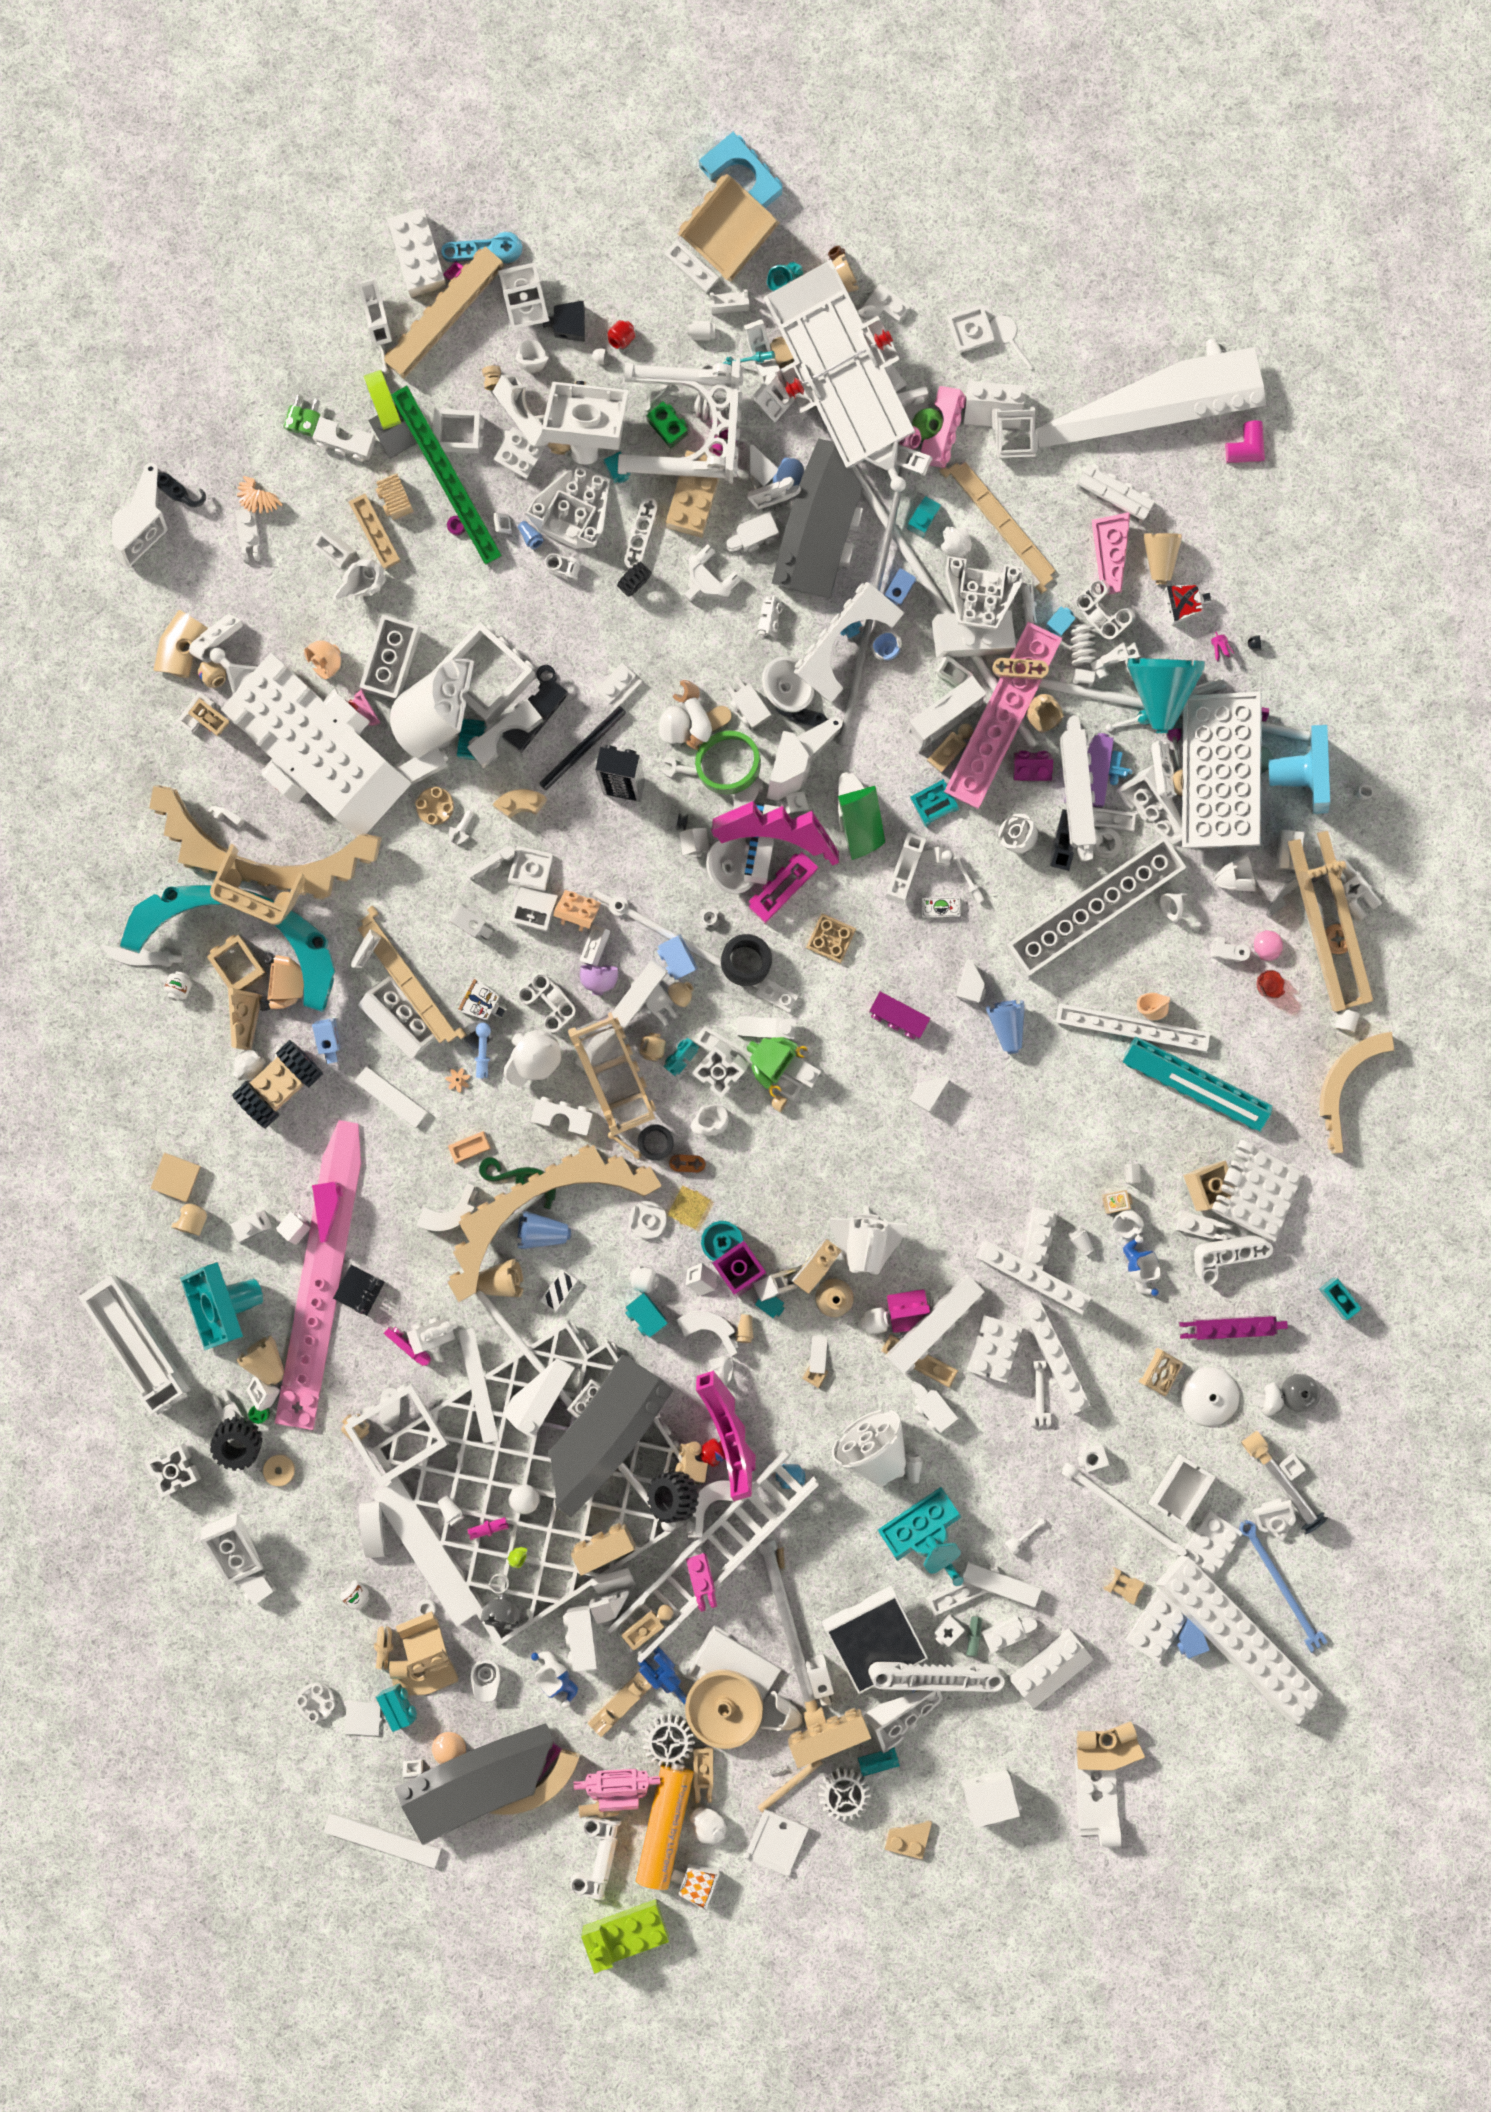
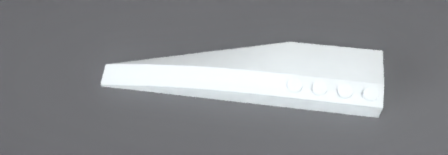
M1251 347L1179 361L1036 428L1039 448L1266 406L1264 384L1255 348Z

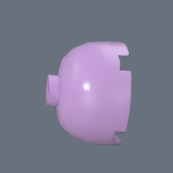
M587 964L582 965L580 968V981L587 990L592 991L593 995H604V992L610 991L617 983V967L610 965L601 967Z

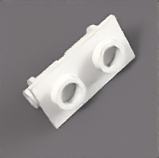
M776 596L766 597L763 600L761 614L767 615V618L760 617L759 635L766 636L769 634L775 638V634L779 629L778 618L782 611V601Z

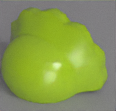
M519 1547L511 1551L507 1558L508 1564L513 1568H521L527 1557V1548Z

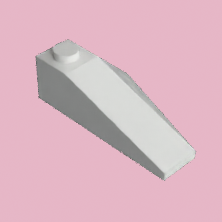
M1154 765L1137 773L1116 789L1125 804L1131 810L1133 807L1142 814L1141 818L1144 821L1147 819L1155 825V830L1163 837L1165 836L1171 844L1182 840V819L1173 799H1166L1158 795Z
M557 1358L511 1399L503 1413L504 1416L516 1429L534 1438L575 1367Z
M921 1690L880 1704L874 1709L869 1710L863 1717L868 1730L884 1754L904 1739L902 1735L909 1728L913 1730L917 1726V1720L921 1716H927L943 1698L941 1691Z

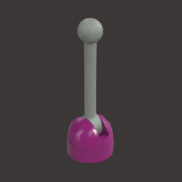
M1181 728L1168 730V733H1166L1167 739L1174 745L1177 767L1175 772L1182 770L1180 768L1177 742L1182 737Z

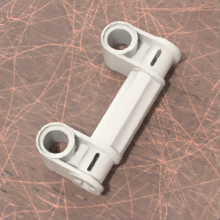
M597 1816L584 1818V1833L589 1837L600 1838L593 1875L578 1872L572 1876L571 1890L574 1894L596 1900L605 1899L606 1883L609 1882L618 1840L616 1835L618 1826L621 1825V1820L612 1817L600 1819ZM589 1822H595L597 1827L589 1829L586 1825ZM582 1880L585 1884L582 1887H577L574 1882Z

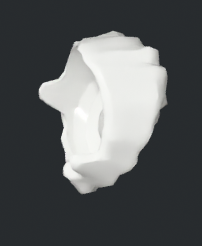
M718 1104L703 1106L699 1109L697 1117L693 1120L691 1129L696 1134L716 1136L718 1133H722L728 1126L729 1114L726 1108Z
M702 1807L692 1812L690 1822L693 1825L694 1834L700 1842L715 1845L725 1839L726 1825L722 1815L713 1809H704Z

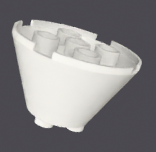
M878 1410L859 1418L843 1431L845 1435L840 1441L836 1440L833 1446L832 1456L838 1465L877 1484L879 1487H884L888 1482L905 1474L906 1459L902 1422L898 1414L892 1410L888 1413Z

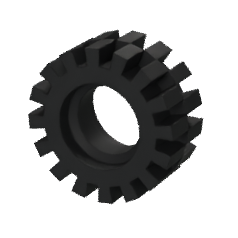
M641 561L637 562L620 578L617 587L627 597H630L647 582L652 572Z

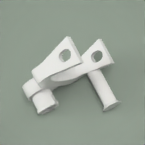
M1123 642L1108 654L1100 657L1099 660L1090 663L1092 671H1095L1097 680L1109 675L1106 670L1107 666L1121 661H1125L1127 666V658H1138L1141 655L1136 643L1126 648L1125 642ZM1135 649V654L1130 655V650Z

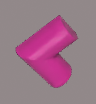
M1259 420L1245 422L1243 424L1244 442L1225 444L1226 463L1260 462L1265 460L1263 422Z

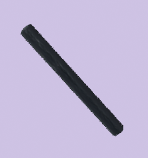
M618 706L542 779L539 785L545 791L548 790L626 714V711L621 706Z

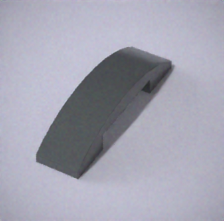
M1325 875L1313 877L1311 880L1315 883ZM1297 878L1284 886L1275 896L1266 913L1268 918L1287 905L1283 897L1299 886Z

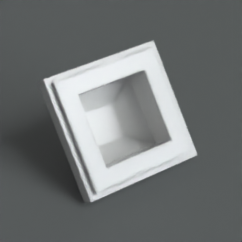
M494 513V528L496 532L512 533L508 514Z
M423 1759L403 1761V1779L415 1778L423 1774Z

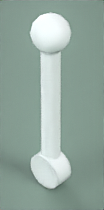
M381 344L382 373L387 375L389 369L384 361L386 358L384 344Z
M665 385L649 403H645L643 405L644 411H649L650 406L672 385Z

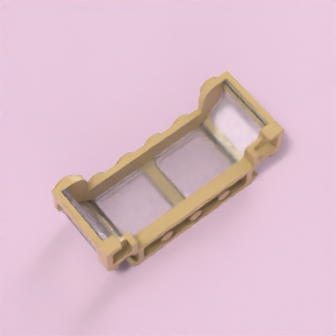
M610 1012L607 1016L578 1028L569 1029L568 1033L571 1041L577 1050L612 1136L655 1119L653 1112L657 1110L653 1101L648 1100L644 1088L647 1086L644 1078H639L637 1074L640 1069L636 1060H631L630 1055H633L629 1044L625 1045L623 1041L626 1036L618 1017L614 1018Z

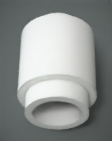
M693 321V324H689L688 336H692V340L710 341V339H715V323H711V321Z

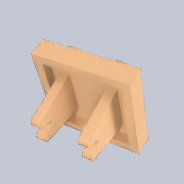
M565 890L555 908L553 916L561 918L562 925H565L566 921L580 925L579 931L582 932L584 927L590 929L601 903L592 898H586L575 892Z

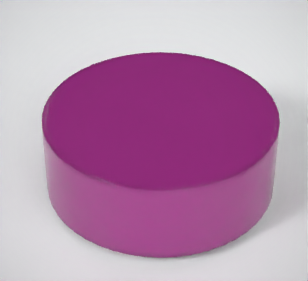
M452 516L448 519L447 529L452 535L458 536L465 532V528L458 516Z

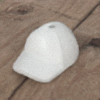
M480 1660L475 1663L471 1670L474 1697L478 1701L483 1702L494 1700L500 1681L499 1668L491 1660Z

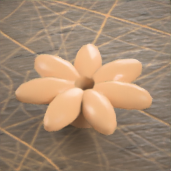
M463 1068L458 1071V1074L454 1069H451L452 1076L445 1079L452 1082L449 1085V1089H453L456 1086L457 1092L460 1093L462 1086L469 1087L465 1080H468L470 1075H463Z

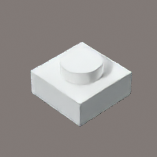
M1293 1453L1278 1464L1290 1481L1306 1470Z

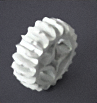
M671 1713L668 1714V1719H665L664 1714H661L660 1722L655 1717L653 1719L655 1725L649 1722L648 1727L651 1730L645 1729L644 1734L647 1736L642 1738L643 1742H647V1744L643 1745V1749H650L647 1751L646 1756L654 1755L651 1759L652 1762L659 1759L658 1766H661L662 1762H666L665 1766L669 1767V1762L676 1764V1760L683 1764L684 1759L682 1756L688 1759L690 1755L687 1751L693 1752L694 1748L690 1745L695 1744V1740L690 1739L694 1736V1733L692 1731L687 1732L690 1730L689 1725L684 1727L686 1719L678 1722L679 1715H676L675 1720H672ZM666 1726L665 1734L653 1737L659 1728ZM672 1726L678 1728L684 1738L674 1735ZM668 1732H670L671 1740H674L671 1741L669 1749H667L668 1744H666V1741H663L667 1739ZM653 1743L663 1746L665 1755L658 1752ZM684 1744L678 1753L671 1755L673 1747Z
M844 1767L843 1773H840L839 1768H837V1775L834 1776L832 1772H829L831 1779L823 1778L827 1785L820 1784V1789L824 1791L818 1792V1795L824 1798L820 1799L819 1802L822 1805L825 1804L823 1811L829 1810V1817L835 1813L836 1821L839 1820L840 1816H842L843 1822H846L847 1816H850V1820L853 1821L854 1814L858 1818L861 1817L859 1810L866 1812L864 1805H870V1801L865 1799L871 1797V1793L866 1792L870 1789V1785H864L867 1779H860L862 1776L860 1772L854 1776V1769L847 1773V1768ZM841 1780L851 1781L844 1786L835 1784L836 1782ZM855 1785L861 1790L859 1801L852 1795ZM831 1788L838 1795L834 1805L829 1800ZM844 1791L845 1793V1791H848L849 1797L842 1798L841 1792ZM844 1804L853 1806L849 1809H840Z

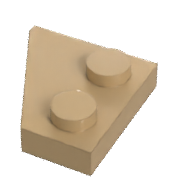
M928 1820L919 1824L889 1829L885 1850L923 1860L932 1822Z

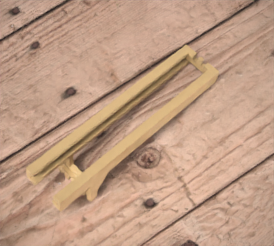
M1321 831L1317 833L1325 866L1309 870L1301 839L1287 842L1332 1010L1337 1012L1352 1006L1371 1002L1373 998L1341 881L1342 871L1346 868L1345 861H1336L1329 832ZM1328 874L1360 994L1356 1001H1350L1346 1004L1343 1000L1311 880L1313 877Z

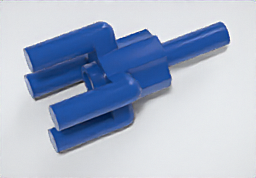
M657 1646L653 1650L656 1655L654 1660L660 1667L654 1671L644 1659L641 1663L638 1662L641 1667L639 1672L654 1689L661 1687L666 1693L673 1692L685 1705L687 1695L678 1686L681 1680L675 1674V1665L662 1649Z

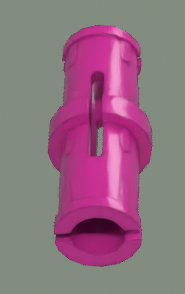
M506 1517L491 1522L485 1521L482 1525L468 1528L470 1539L473 1540L485 1535L489 1537L492 1536V1533L509 1529Z

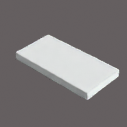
M714 1629L695 1661L696 1665L708 1672L727 1669L743 1674L755 1684L762 1701L781 1671L780 1667Z

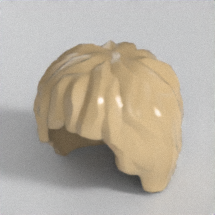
M1047 694L1035 697L1026 711L1029 722L1040 733L1053 729L1064 717L1059 703L1053 696Z

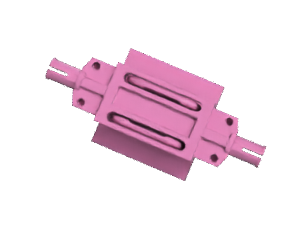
M637 1769L597 1771V1774H587L585 1781H574V1790L586 1789L588 1796L595 1801H599L600 1812L639 1809V1798L647 1795L649 1785H660V1776L648 1777L646 1771H638Z

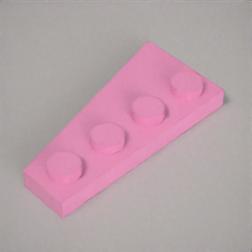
M1130 513L1092 520L1099 580L1108 582L1110 590L1107 595L1122 592ZM1100 584L1102 594L1104 592V586Z

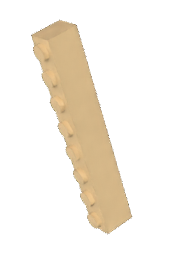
M486 246L474 254V259L470 264L467 263L463 266L461 274L449 282V287L445 292L442 291L435 299L436 302L424 310L420 320L414 321L410 327L411 330L407 334H403L395 348L389 349L385 354V363L402 379L415 368L498 275V271L504 268L503 262Z

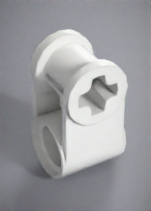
M554 553L546 557L545 567L549 573L570 581H578L577 574L583 562ZM556 560L559 562V565L556 568H552L548 565L549 562Z

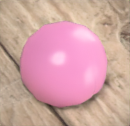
M1265 930L1260 932L1254 939V951L1259 955L1260 959L1272 961L1277 959L1282 953L1283 941L1276 932Z

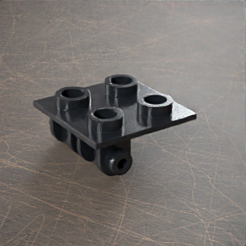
M351 1264L333 1299L354 1309L357 1313L367 1316L385 1281Z

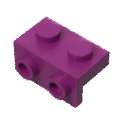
M1026 750L1014 752V781H1052V753L1044 750L1037 753H1030Z

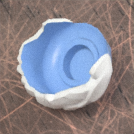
M886 631L879 634V637H876L871 645L874 657L879 660H892L896 658L902 645L901 638L893 632Z

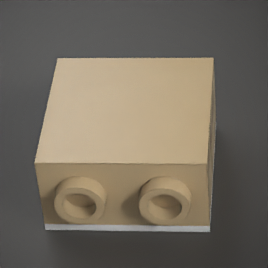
M824 1238L792 1279V1282L809 1294L826 1274L842 1250Z

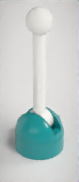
M1144 709L1134 719L1114 725H1106V731L1111 732L1114 728L1137 721L1142 725L1150 724V721Z

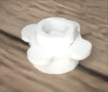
M716 908L712 910L702 909L700 911L702 916L700 924L703 928L707 926L717 927L719 925L717 920L719 912Z

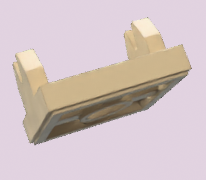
M1156 1348L1149 1367L1143 1378H1140L1138 1382L1166 1397L1183 1362ZM1167 1359L1165 1365L1159 1368L1158 1366L1161 1361ZM1166 1369V1374H1165V1376H1164L1163 1378H1161V1374H1162L1163 1370ZM1156 1372L1157 1380L1155 1384H1153L1152 1378Z

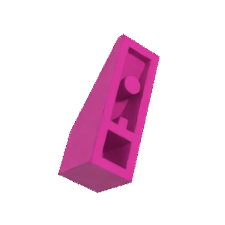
M338 1182L312 1185L320 1243L328 1241L341 1202L340 1197L343 1196L342 1186L338 1185Z

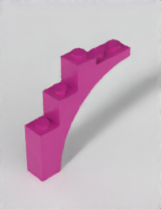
M714 1370L696 1376V1392L707 1407L723 1446L729 1472L730 1496L734 1502L751 1497L752 1471L756 1470V1455L745 1442V1426L735 1414V1398Z

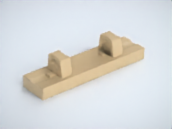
M638 1671L588 1722V1725L602 1737L652 1686ZM608 1711L614 1716V1718H612L608 1714Z

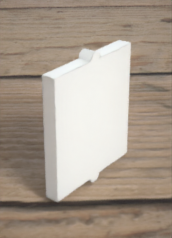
M347 1701L346 1715L344 1716L346 1720L345 1734L379 1736L380 1721L382 1720L379 1703Z

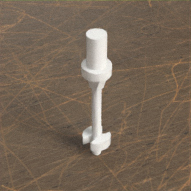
M952 852L953 859H951V862H956L970 886L968 891L972 892L978 903L982 902L985 899L978 889L979 885H974L960 862L961 855L957 856L955 852Z

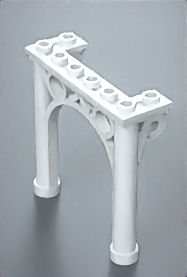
M740 359L732 361V367L728 364H715L713 369L709 370L642 366L626 363L625 382L679 385L698 391L710 406L713 424L708 440L696 453L682 458L619 454L618 474L629 472L725 478V481L733 484V477H737L739 447H735L736 440H740V429L737 428V422H741V410H738V404H742V392H739V385H743L744 366H740ZM701 385H711L714 387L708 392ZM717 391L726 393L725 403L717 404L712 397ZM730 405L729 420L722 417L720 411L727 409ZM728 429L727 444L722 438H718L719 434ZM720 444L723 447V454L720 457L710 454L709 449L712 445ZM704 454L707 457V461H696Z

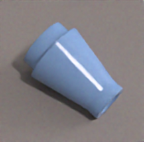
M522 521L517 528L520 530L527 547L536 549L541 546L544 541L541 533L527 521Z

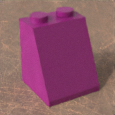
M742 1241L712 1262L736 1299L753 1288L754 1283L768 1277L766 1271L745 1241Z

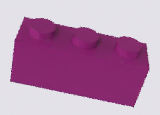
M879 991L868 1012L872 1014V1019L878 1022L883 1020L889 1023L887 1025L889 1028L898 1031V1029L904 1031V1035L912 1040L921 1038L931 1019Z

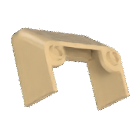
M230 844L211 886L210 894L212 898L217 902L269 924H280L294 907L306 878L299 872L291 891L279 893L274 903L239 888L242 882L241 874L231 868L239 850L235 845Z

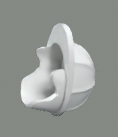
M527 340L520 343L516 355L519 366L528 373L540 372L549 359L548 353L538 341Z

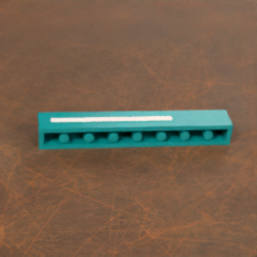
M1136 1036L1124 1054L1123 1063L1129 1068L1139 1070L1145 1076L1160 1081L1161 1084L1176 1089L1180 1094L1194 1098L1198 1103L1210 1106L1216 1112L1228 1115L1234 1121H1240L1252 1130L1260 1132L1271 1116L1273 1105Z

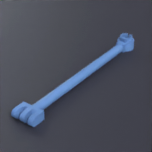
M1244 1520L1245 1524L1250 1525V1529L1244 1531V1523L1241 1522L1239 1530L1251 1540L1309 1637L1304 1642L1309 1651L1313 1653L1315 1650L1311 1644L1314 1643L1317 1649H1319L1321 1645L1318 1640L1321 1639V1642L1326 1645L1328 1643L1321 1631L1315 1633L1258 1539L1255 1533V1524L1250 1520Z

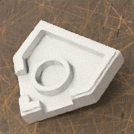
M1281 1499L1262 1503L1261 1508L1253 1510L1259 1530L1270 1533L1281 1541H1284L1287 1532L1297 1520L1291 1500L1281 1502Z

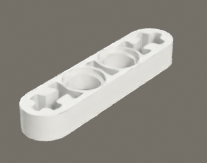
M652 498L644 499L640 505L624 559L625 566L628 569L633 567L630 565V561H628V559L633 558L634 553L630 552L631 549L635 552H641V555L636 554V561H643L658 511L657 502ZM649 503H652V507L654 509H650L649 517L641 516V514L646 515L647 512L646 507L644 506H648ZM644 520L649 523L647 530L639 528L638 525L641 521ZM635 539H642L644 545L641 548L634 547L633 542Z

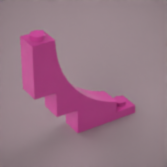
M752 801L713 818L711 832L715 838L719 839L721 844L739 838L770 837L798 845L813 856L822 853L832 866L839 863V850L813 811L791 819L784 807L781 806L762 815Z

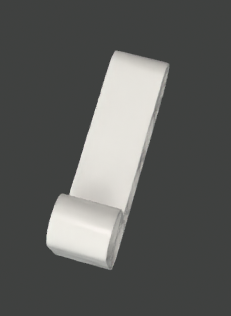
M1259 1235L1201 1244L1195 1249V1272L1204 1284L1211 1285L1218 1279V1266L1267 1258L1272 1254L1273 1247L1265 1238Z

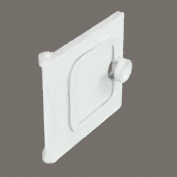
M764 1809L747 1852L744 1854V1858L789 1877L809 1827Z

